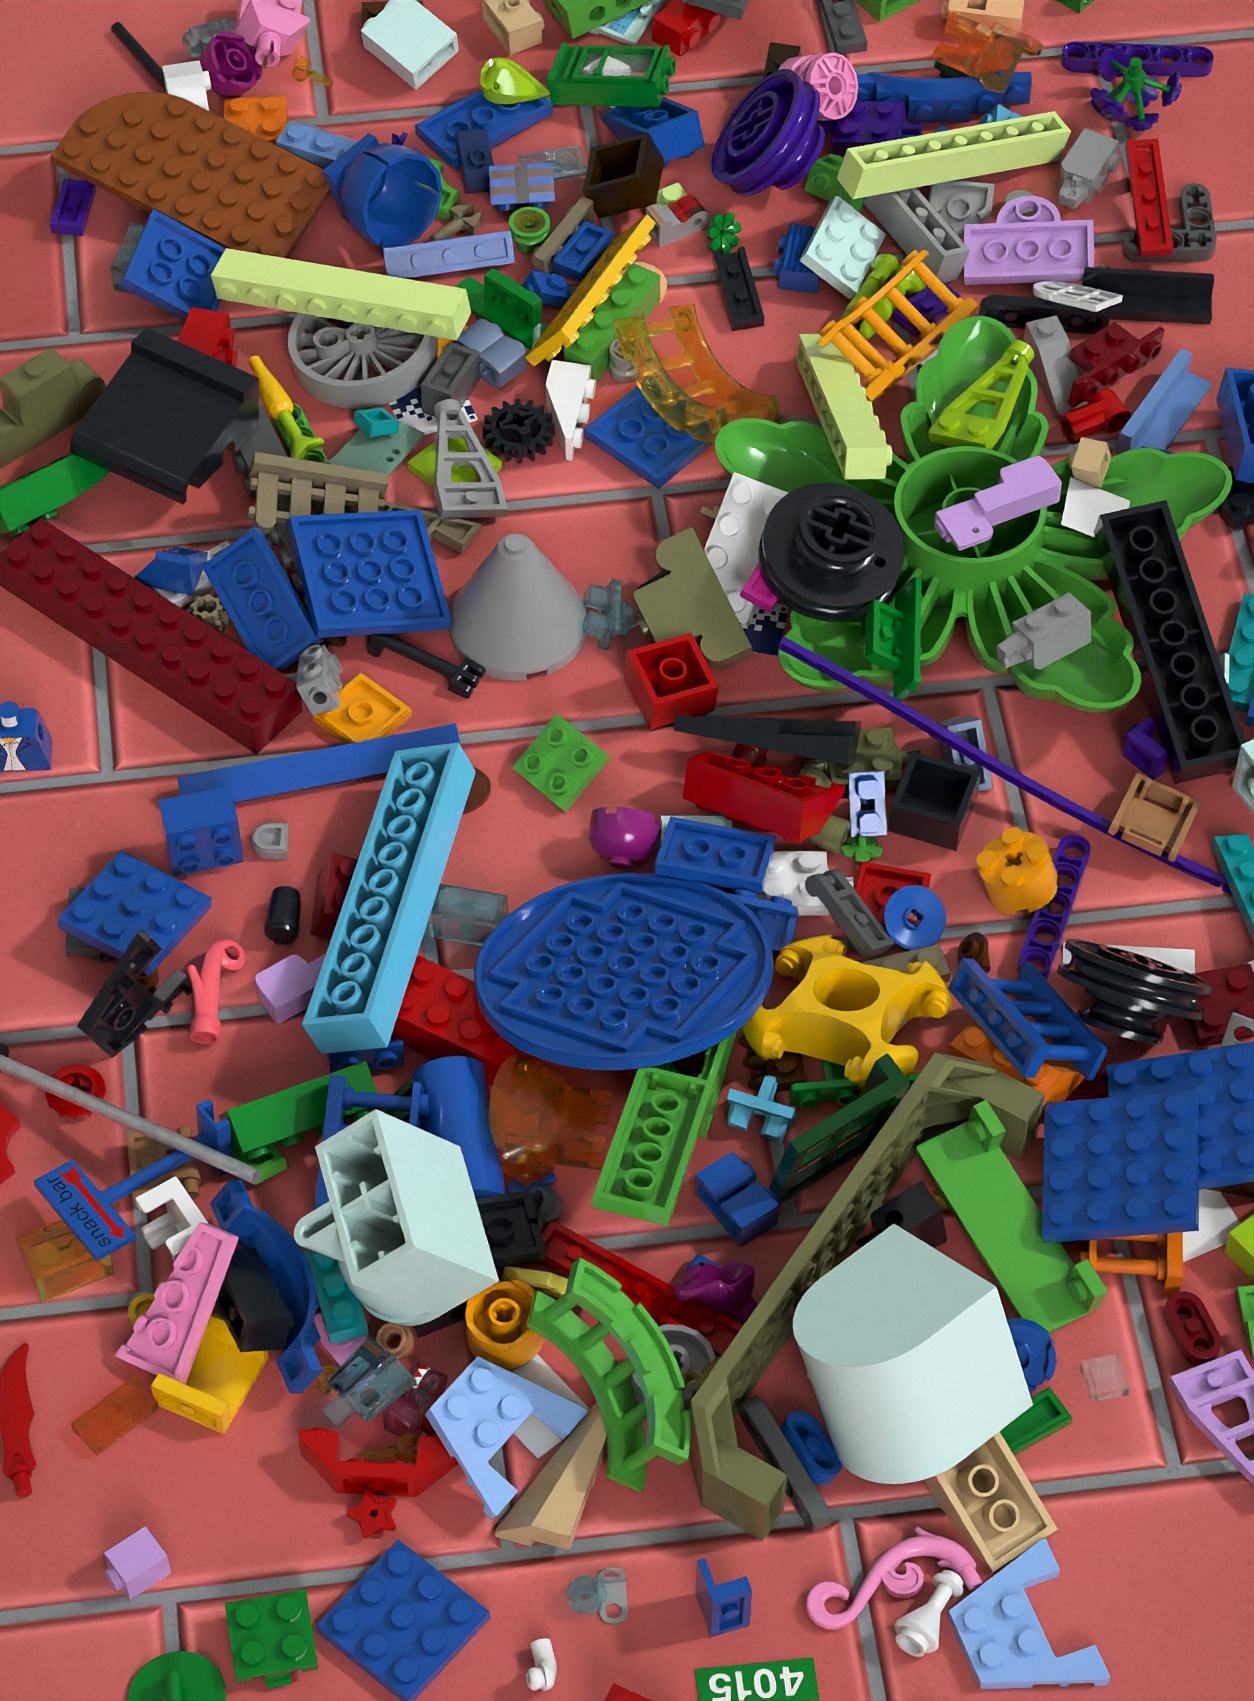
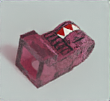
M420 1362L414 1364L407 1375L415 1384L401 1396H398L396 1399L394 1398L382 1411L384 1430L415 1444L423 1432L421 1425L426 1412L442 1396L448 1379L447 1374ZM400 1423H402V1424H404V1425H406V1426H408V1427H410V1428L403 1427L402 1425H400Z

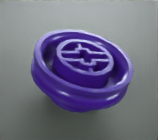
M790 69L775 71L758 82L733 110L717 139L711 163L714 177L721 183L729 185L735 193L743 197L756 195L770 185L777 189L785 190L798 183L812 168L824 145V129L816 123L820 108L818 90L809 82L802 81L801 77Z

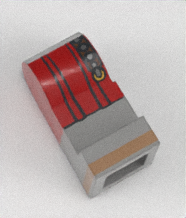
M693 195L684 196L676 203L662 208L657 203L646 207V214L656 223L648 234L659 248L702 230L710 219L709 213Z

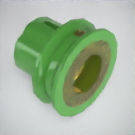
M537 207L520 208L514 211L509 218L511 237L516 242L517 249L521 253L533 254L536 247L542 246L549 236L551 230L550 218L542 209Z

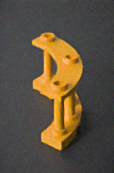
M916 250L912 251L901 262L904 268L869 300L865 296L862 297L850 309L853 313L841 319L838 323L834 320L830 321L819 332L822 338L817 344L820 348L833 343L863 374L868 385L866 395L871 401L883 395L887 387L892 388L934 351L936 347L932 343L940 335L944 336L952 325L968 318L980 307L972 297H967L965 300L961 297L957 298L923 263L930 255L927 250H922L920 253ZM912 272L948 307L946 311L950 315L938 326L934 322L930 324L896 288ZM885 297L921 332L920 337L923 340L915 347L911 344L907 345L873 310ZM863 318L898 354L896 356L898 359L896 363H893L891 360L887 362L855 329L854 325Z

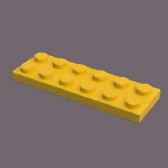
M647 214L608 245L525 356V359L533 366H536L544 359L548 362L551 361L560 352L562 345L568 348L579 337L580 333L577 329L579 327L583 328L595 315L591 310L598 308L607 299L609 294L606 290L608 288L612 289L623 277L620 271L627 269L636 260L637 255L634 252L641 250L650 241L651 236L648 233L656 223Z

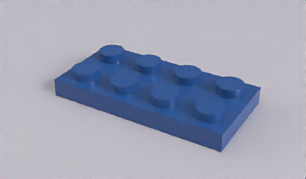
M480 89L415 125V132L421 140L454 169L460 166L454 138L456 131L487 129L490 148L552 115L553 105L545 97L514 104H495L488 101Z
M253 527L202 566L247 650L279 672H282L297 661L299 655L305 649L323 642L322 638H316L309 614L261 529Z

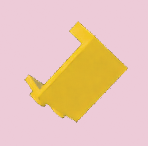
M211 1313L186 1385L158 1373L151 1385L154 1403L225 1434L269 1359L268 1350L240 1352L223 1317L219 1314Z

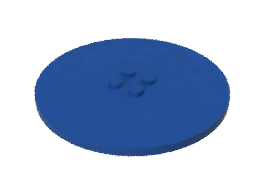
M653 873L610 874L591 877L556 887L525 902L507 915L491 931L479 951L474 968V984L478 1005L489 1025L503 1039L525 1053L559 1065L582 1069H639L695 1055L723 1041L740 1029L756 1013L768 994L774 969L772 945L767 931L757 916L742 902L715 887L698 881L678 879Z

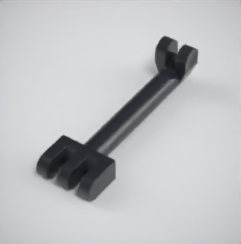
M373 634L368 643L367 651L374 657H379L383 647L450 678L448 690L464 698H470L473 689L480 682L479 679L486 672L482 665L467 658H464L460 666L457 667L390 634Z

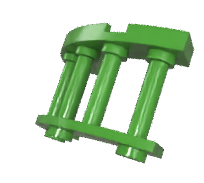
M579 1257L571 1265L566 1291L562 1297L555 1300L538 1290L534 1293L526 1327L542 1335L559 1348L574 1363L591 1388L599 1405L606 1430L608 1445L606 1478L641 1492L644 1490L646 1463L653 1458L660 1456L678 1465L688 1460L691 1420L690 1411L685 1410L681 1392L685 1388L684 1380L666 1338L641 1303L635 1305L620 1290L622 1285L597 1266ZM579 1305L600 1322L590 1328L571 1309ZM610 1334L615 1337L628 1356L620 1364H618L613 1354L602 1341ZM635 1372L644 1395V1401L637 1405L634 1393L627 1380ZM645 1419H647V1440H646V1442H645V1433H644V1428H643V1423H642V1421H644Z

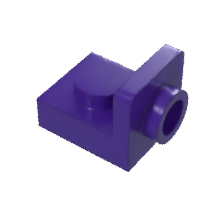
M1148 717L1142 723H1135L1127 730L1124 736L1125 745L1122 756L1149 778L1155 780L1163 774L1168 751L1157 740L1152 739L1155 720Z

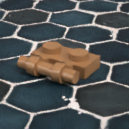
M181 1127L176 1132L189 1139L192 1138V1130L189 1127ZM136 1131L126 1133L130 1175L176 1151V1149ZM195 1159L187 1161L180 1165V1168L173 1169L133 1191L134 1205H136V1197L175 1176L191 1199L197 1198L199 1196L198 1186L201 1184L200 1170L196 1168Z

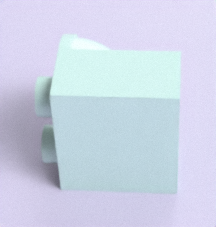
M377 1109L315 1146L329 1201L297 1222L294 1229V1239L302 1247L338 1260L340 1271L347 1286L371 1314L384 1321L401 1326L420 1325L438 1318L499 1282L460 1146Z

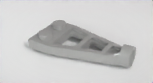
M454 399L438 402L434 407L437 421L434 495L440 518L505 517L508 508L502 483L465 414L461 411L460 403ZM447 439H464L469 452H449ZM472 466L479 476L480 482L454 483L451 480V467Z

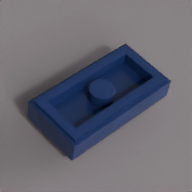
M487 129L456 131L454 138L465 193L490 192L488 166H494Z

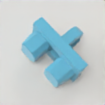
M770 1075L765 1076L757 1097L731 1088L727 1096L730 1106L727 1120L729 1127L747 1132L752 1116H760L765 1118L760 1133L761 1136L776 1142H781L788 1126H795L797 1115H795V1108L773 1102L778 1083L776 1082V1077Z

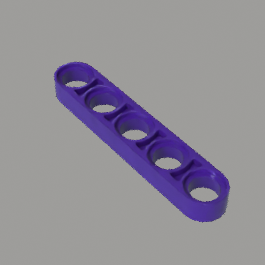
M1075 41L1067 43L1063 47L1061 58L1062 66L1068 71L1101 73L1097 70V66L1101 62L1099 58L1101 53L1105 49L1113 50L1115 47L1120 46L1130 58L1137 56L1145 60L1142 62V69L1146 75L1173 76L1175 72H1178L1182 77H1204L1209 75L1212 70L1214 55L1209 49L1200 46ZM1071 54L1081 55L1083 58L1075 60L1069 58L1068 56ZM1162 58H1172V59H1174L1176 62H1174V63H1165V62L1161 61V59H1162ZM1201 59L1204 60L1206 64H1195L1192 62V60Z
M1067 835L1058 844L1053 859L1057 876L1067 875L1073 879L1074 883L1069 886L1057 884V892L1049 902L1060 904L1064 908L1062 913L1051 914L1045 910V906L1035 911L1019 956L1018 974H1020L1025 962L1038 960L1044 964V969L1039 972L1046 980L1050 976L1089 862L1091 846L1089 841L1080 835ZM1069 847H1076L1083 852V856L1071 858L1064 853V850ZM1040 931H1047L1055 939L1051 942L1043 943L1035 938V934Z

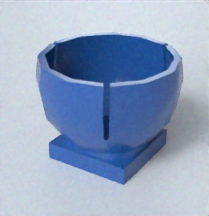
M370 133L365 135L322 171L343 219L365 241L379 247L403 246L419 239L435 219L442 195L439 194L442 192L439 170L422 152L403 145L379 144L377 137Z

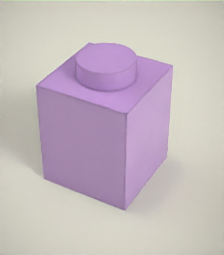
M146 1526L104 1552L108 1567L104 1570L105 1577L116 1592L122 1588L130 1600L171 1574L168 1556Z

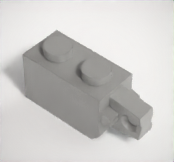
M1084 128L1060 165L1061 173L1058 182L1060 190L1058 196L1059 204L1076 209L1082 201L1090 203L1097 192L1102 193L1109 173H1115L1120 163L1121 156L1117 154L1118 140Z
M1070 592L1012 623V634L997 645V660L1005 668L1025 660L1039 670L1091 642V611Z

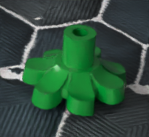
M724 213L723 216L715 214L711 217L712 225H708L705 229V235L711 238L708 243V247L711 250L718 251L719 249L720 253L727 254L731 253L730 246L736 247L738 245L739 238L734 233L741 232L742 227L739 222H733L735 218L734 213Z

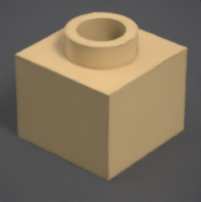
M1081 437L1078 448H1073L1069 457L1068 466L1072 469L1074 479L1095 487H1102L1111 461L1108 443Z

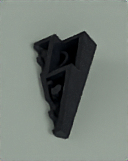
M674 716V731L844 765H852L855 762L861 721Z

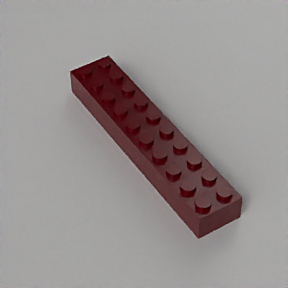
M40 518L0 553V586L253 753L258 754L303 711L301 695L296 688L297 683L44 519Z

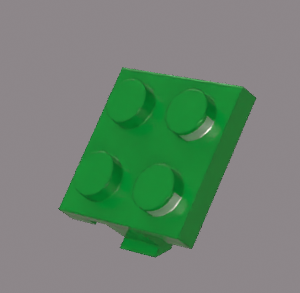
M306 1589L225 1603L236 1684L253 1681L252 1678L265 1676L267 1688L290 1685L291 1671L302 1670V1672L318 1669Z

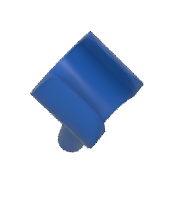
M550 1173L540 1180L529 1184L527 1187L514 1180L508 1185L506 1192L510 1194L530 1191L535 1187L548 1186L556 1182L557 1178L554 1173Z

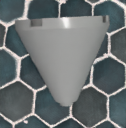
M509 534L499 541L459 590L450 608L452 623L449 631L458 655L463 660L467 658L482 665L486 670L485 675L501 680L525 681L527 680V674L546 670L547 675H550L560 670L580 651L587 632V614L581 595L527 536L522 534Z

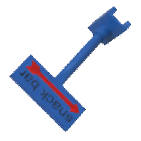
M210 1099L196 1105L198 1134L190 1139L232 1157L230 1122L226 1118L218 1123L214 1122L213 1103ZM176 1150L104 1191L96 1188L73 1159L33 1182L36 1189L97 1262L136 1240L135 1233L111 1204L194 1157ZM210 1165L220 1177L228 1173Z

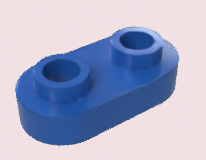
M804 1411L791 1412L780 1426L782 1433L813 1483L819 1485L830 1484L842 1468V1463L838 1459L832 1443L819 1422L812 1415Z

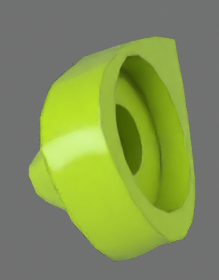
M491 58L481 70L480 88L483 96L492 103L514 104L550 95V92L538 80L531 76L522 66L509 59Z

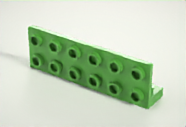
M984 1100L973 1106L967 1122L919 1144L915 1152L1018 1318L1035 1321L1050 1334L1099 1309L1108 1290L1088 1259L1074 1265L1060 1242H1044L1042 1237V1213L999 1147L1006 1130L988 1101Z

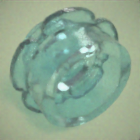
M589 1575L576 1578L566 1591V1595L569 1598V1607L578 1614L585 1612L587 1615L597 1613L601 1610L602 1602H605L607 1597L605 1587L601 1585L598 1579ZM583 1594H589L590 1598L584 1599L582 1597Z

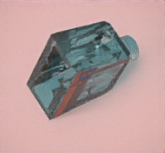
M368 1337L328 1380V1386L337 1396L321 1412L336 1428L353 1413L367 1423L413 1387L417 1381L393 1353Z

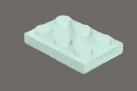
M836 195L829 202L799 261L848 299H851L858 292L886 233Z

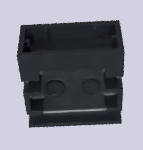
M146 327L131 342V354L75 428L70 441L71 453L183 505L187 501L186 493L188 486L191 485L199 489L223 465L225 448L236 452L259 429V378Z

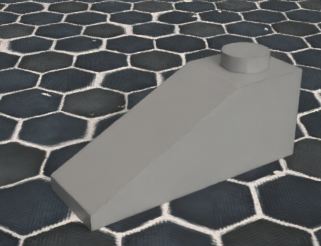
M1057 315L1026 322L1024 342L1030 345L1034 351V358L1030 365L1058 420L1061 414L1088 404L1083 401L1074 408L1068 405L1073 381L1080 377L1076 364L1069 359L1071 351L1070 342Z

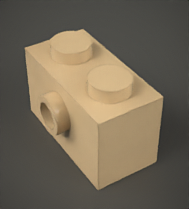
M481 0V19L509 55L542 43V29L545 27L544 20L538 11L535 12L530 6L529 0Z

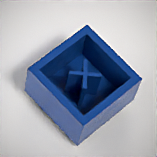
M230 786L158 800L164 839L173 876L190 875L201 870L229 867L233 864L244 862L239 823Z

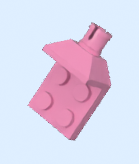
M239 0L234 33L245 38L244 42L257 48L255 60L258 64L262 65L265 55V67H274L279 63L280 56L292 55L309 24L310 18L300 14L302 0Z

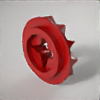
M80 1064L69 1065L59 1069L51 1076L75 1088L78 1082L79 1088L82 1091L102 1100L104 1095H106L104 1079L92 1067ZM45 1091L49 1108H53L59 1117L67 1115L75 1120L79 1115L87 1114L91 1116V1111Z

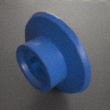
M909 885L900 888L890 897L885 907L884 921L887 932L894 942L905 949L915 950L932 946L940 939L945 929L946 914L941 900L934 892L923 886ZM909 913L917 917L914 925L907 921Z

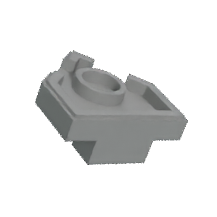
M963 180L930 185L928 202L956 235L961 238L964 236V224H982L991 217L995 184Z

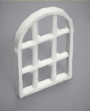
M1042 281L1033 285V294L1039 298L1094 312L1120 303L1123 295L1064 281Z

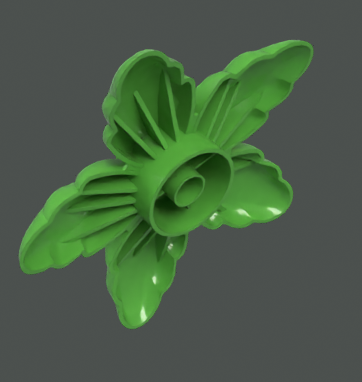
M971 316L958 321L947 330L939 344L937 355L927 360L918 372L916 380L917 402L909 403L901 412L900 426L907 464L892 453L891 466H886L885 479L844 480L824 429L804 421H790L780 425L763 419L743 418L731 421L719 430L715 439V451L722 467L731 478L733 473L736 472L788 493L811 484H841L870 495L890 512L900 528L904 541L905 555L895 587L884 604L895 609L896 594L912 578L917 577L922 580L921 594L923 595V601L921 604V620L923 625L921 629L922 654L920 657V667L930 665L941 657L954 634L957 617L961 616L965 617L966 636L977 662L993 673L1002 674L1008 672L1026 697L1040 701H1053L1083 712L1098 713L1112 711L1127 704L1139 691L1141 672L1137 663L1130 656L1134 647L1133 637L1124 626L1112 618L1116 611V603L1113 599L1090 582L1108 579L1096 539L1061 525L1070 477L1074 478L1072 469L1068 466L1069 457L1051 465L1062 482L1059 502L992 526L993 535L988 541L959 551L953 541L946 543L934 527L937 511L973 499L976 492L998 485L1002 468L1034 456L1041 457L1049 427L1046 417L1040 412L1034 411L1038 388L1037 380L1029 367L1006 429L992 449L975 446L952 447L933 443L928 435L929 429L943 410L1003 357L1004 352L1012 341L1016 340L1011 330L1003 323L990 317ZM997 381L988 390L1004 393L1009 382ZM978 402L965 414L990 418L994 412L995 405ZM1144 447L1131 449L1111 457L1102 487L1099 489L1129 500V508L1166 500L1181 542L1189 529L1203 521L1223 503L1231 490L1232 476L1226 464L1209 454L1199 452L1166 454L1158 449ZM878 560L874 561V564L877 567L884 566L883 562ZM1070 592L1091 611V642L1039 670L1025 660L1005 668L997 660V645L1012 634V623ZM794 610L791 611V630L784 636L785 638L814 652L875 687L887 686L894 680L893 672L865 659L866 616L852 621L826 622L806 617ZM779 650V660L783 669L790 678L800 685L822 692L851 689Z

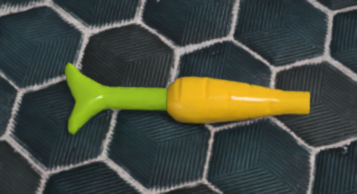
M252 356L248 363L254 376L259 378V393L269 415L275 420H280L292 442L290 458L303 459L308 450L320 447L324 440L319 437H307L302 434L292 416L293 403L289 395L264 366L259 356Z

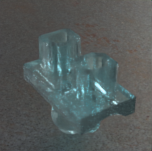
M611 579L606 587L590 584L584 594V605L598 609L599 613L588 612L583 622V633L597 637L598 648L605 650L609 649L612 637L619 634L627 635L629 629L638 625L637 621L639 620V613L629 607V602H621L622 581Z

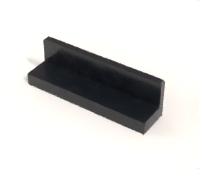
M1095 267L1084 268L1082 286L1123 295L1122 302L1107 307L1110 312L1109 319L1211 324L1214 274Z

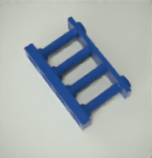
M962 958L948 986V990L1022 1077L1035 1078L1044 1059L1071 1061L1087 1080L1094 1079L1108 1049L1032 963L1025 962L1017 980L990 978L974 959ZM1005 994H1013L1017 1000H1009ZM1024 1016H1032L1036 1022H1028ZM1043 1038H1051L1056 1045L1047 1044Z
M330 1075L322 1142L349 1126L344 1125L346 1110H352L353 1107L410 1112L409 1124L420 1128L421 1117H428L430 1095L424 1094V1088L419 1082H413L412 1097L355 1092L353 1087H349V1082L345 1076ZM320 1164L314 1210L329 1201Z

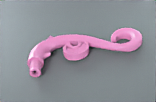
M916 1527L914 1531L917 1537H910L896 1543L885 1551L873 1564L847 1611L834 1615L825 1609L824 1603L831 1597H840L844 1601H847L849 1598V1591L844 1586L826 1581L816 1584L809 1591L806 1598V1611L809 1618L817 1626L827 1630H837L845 1627L858 1616L881 1582L887 1592L896 1598L913 1597L923 1587L924 1575L920 1567L914 1563L906 1562L904 1565L906 1574L903 1575L897 1574L895 1569L903 1561L919 1556H929L941 1560L937 1562V1565L951 1568L953 1572L962 1578L969 1591L976 1590L983 1582L975 1570L976 1562L964 1547L953 1540L933 1535Z

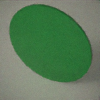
M176 1651L160 1655L140 1669L130 1685L127 1701H226V1686L219 1669L209 1659L193 1652Z

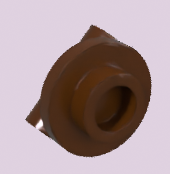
M978 932L971 933L964 938L958 948L959 962H961L962 958L974 959L988 973L991 968L987 938Z

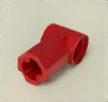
M1107 388L1097 392L1088 404L1061 414L1059 423L1068 441H1076L1081 439V437H1086L1103 429L1109 433L1121 430L1131 418V413L1114 391Z

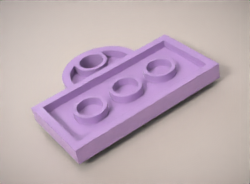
M1021 196L1009 201L998 213L996 223L964 224V244L970 250L964 264L965 285L1082 281L1084 268L1094 267L1093 220L1061 221L1060 213L1055 205L1042 197ZM1027 208L1037 211L1035 215L1030 217L1023 216L1020 212Z

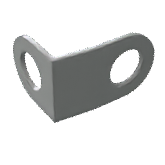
M611 1567L602 1569L597 1573L599 1614L605 1623L618 1625L628 1615L626 1574L621 1568ZM608 1572L619 1573V1575L615 1577L604 1576V1574ZM616 1604L621 1608L622 1613L618 1618H610L606 1615L605 1611L609 1605Z

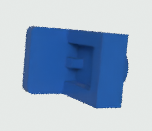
M531 270L524 283L521 284V286L535 292L542 298L543 304L563 307L572 295L566 280L558 274Z

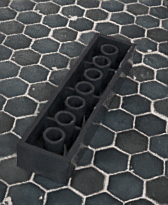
M1159 501L1099 515L1094 529V536L1123 625L1133 637V657L1141 672V681L1162 746L1168 751L1166 759L1174 784L1236 770L1240 747L1246 743L1167 501Z

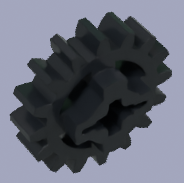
M515 399L514 405H509L508 402L503 401L502 409L493 406L491 408V415H485L484 425L482 426L486 449L493 448V455L496 457L504 454L505 462H509L512 457H516L518 463H522L523 457H528L531 461H535V453L545 455L546 446H553L555 423H552V414H545L543 405L534 408L533 400H529L526 405L521 404L520 399Z

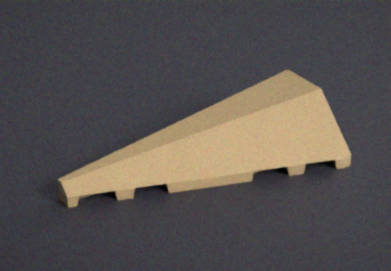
M597 1401L496 1528L495 1537L532 1547L533 1541L567 1550L571 1549L591 1486L594 1487L607 1448L605 1425Z

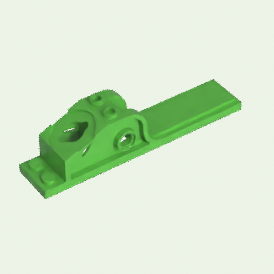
M737 1031L723 1041L706 1049L703 1070L698 1074L697 1078L683 1075L674 1066L673 1062L639 1068L637 1070L593 1194L592 1208L669 1226L697 1138L705 1139L708 1134Z

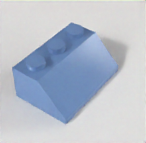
M290 121L276 140V146L324 170L359 140L306 123Z

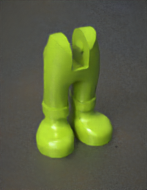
M880 254L871 262V273L847 305L841 319L853 313L850 309L862 297L865 296L869 300L904 268L903 265L899 268V263L895 256ZM912 272L896 288L903 296L913 297L925 289L926 284ZM885 297L873 310L886 323L896 306ZM862 318L861 321L863 322L859 333L868 340L877 332Z

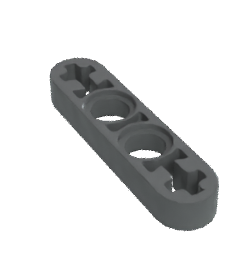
M755 1395L738 1403V1411L742 1422L766 1462L787 1474L786 1494L806 1527L811 1532H815L831 1524L830 1511L823 1497L762 1399Z

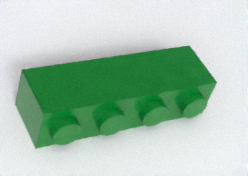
M360 1062L229 1109L220 1114L219 1118L221 1121L226 1118L230 1122L231 1146L234 1158L245 1154L248 1161L270 1153L267 1146L281 1142L283 1148L304 1140L302 1133L313 1129L316 1130L317 1135L323 1134L330 1075L345 1076L349 1082V1087H353L355 1092L378 1094L367 1062ZM353 1107L352 1110H346L345 1118L350 1117L351 1122L354 1123L372 1111L371 1108Z

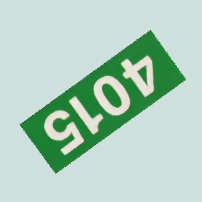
M813 1657L695 1669L699 1701L819 1700Z

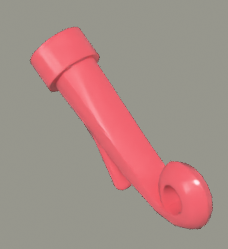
M218 940L210 946L205 956L200 977L194 965L187 966L194 1000V1018L191 1020L190 1039L197 1044L213 1045L219 1041L221 1022L218 1020L221 966L236 971L240 970L245 963L243 948L234 940ZM226 952L232 956L233 960L226 955Z

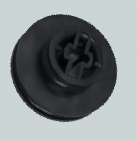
M833 483L803 486L781 498L767 517L758 546L760 571L772 593L795 612L826 622H845L866 616V606L873 599L884 603L895 587L905 555L904 541L900 528L890 512L870 495L849 486ZM874 561H881L884 563V566L877 567Z
M1067 939L1065 949L1071 952L1072 958L1068 964H1059L1057 973L1063 978L1085 987L1084 991L1091 995L1092 1005L1088 1009H1079L1077 1015L1084 1023L1124 1038L1161 1045L1164 1036L1156 1028L1159 1019L1170 1018L1171 1015L1194 1020L1204 1019L1206 1010L1200 1006L1199 998L1201 995L1212 994L1214 985L1209 981L1137 953L1090 941Z

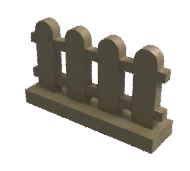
M255 452L248 471L249 489L256 490L255 507L249 506L247 518L254 519V527L261 529L263 534H267L273 531L276 522L287 524L290 516L310 515L311 500L323 501L322 514L344 513L345 505L356 507V513L383 511L385 507L383 497L388 487L389 474ZM278 494L289 496V512L277 510Z

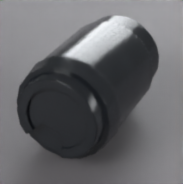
M277 887L272 891L269 898L264 933L275 944H290L299 934L301 895L298 890L292 887Z

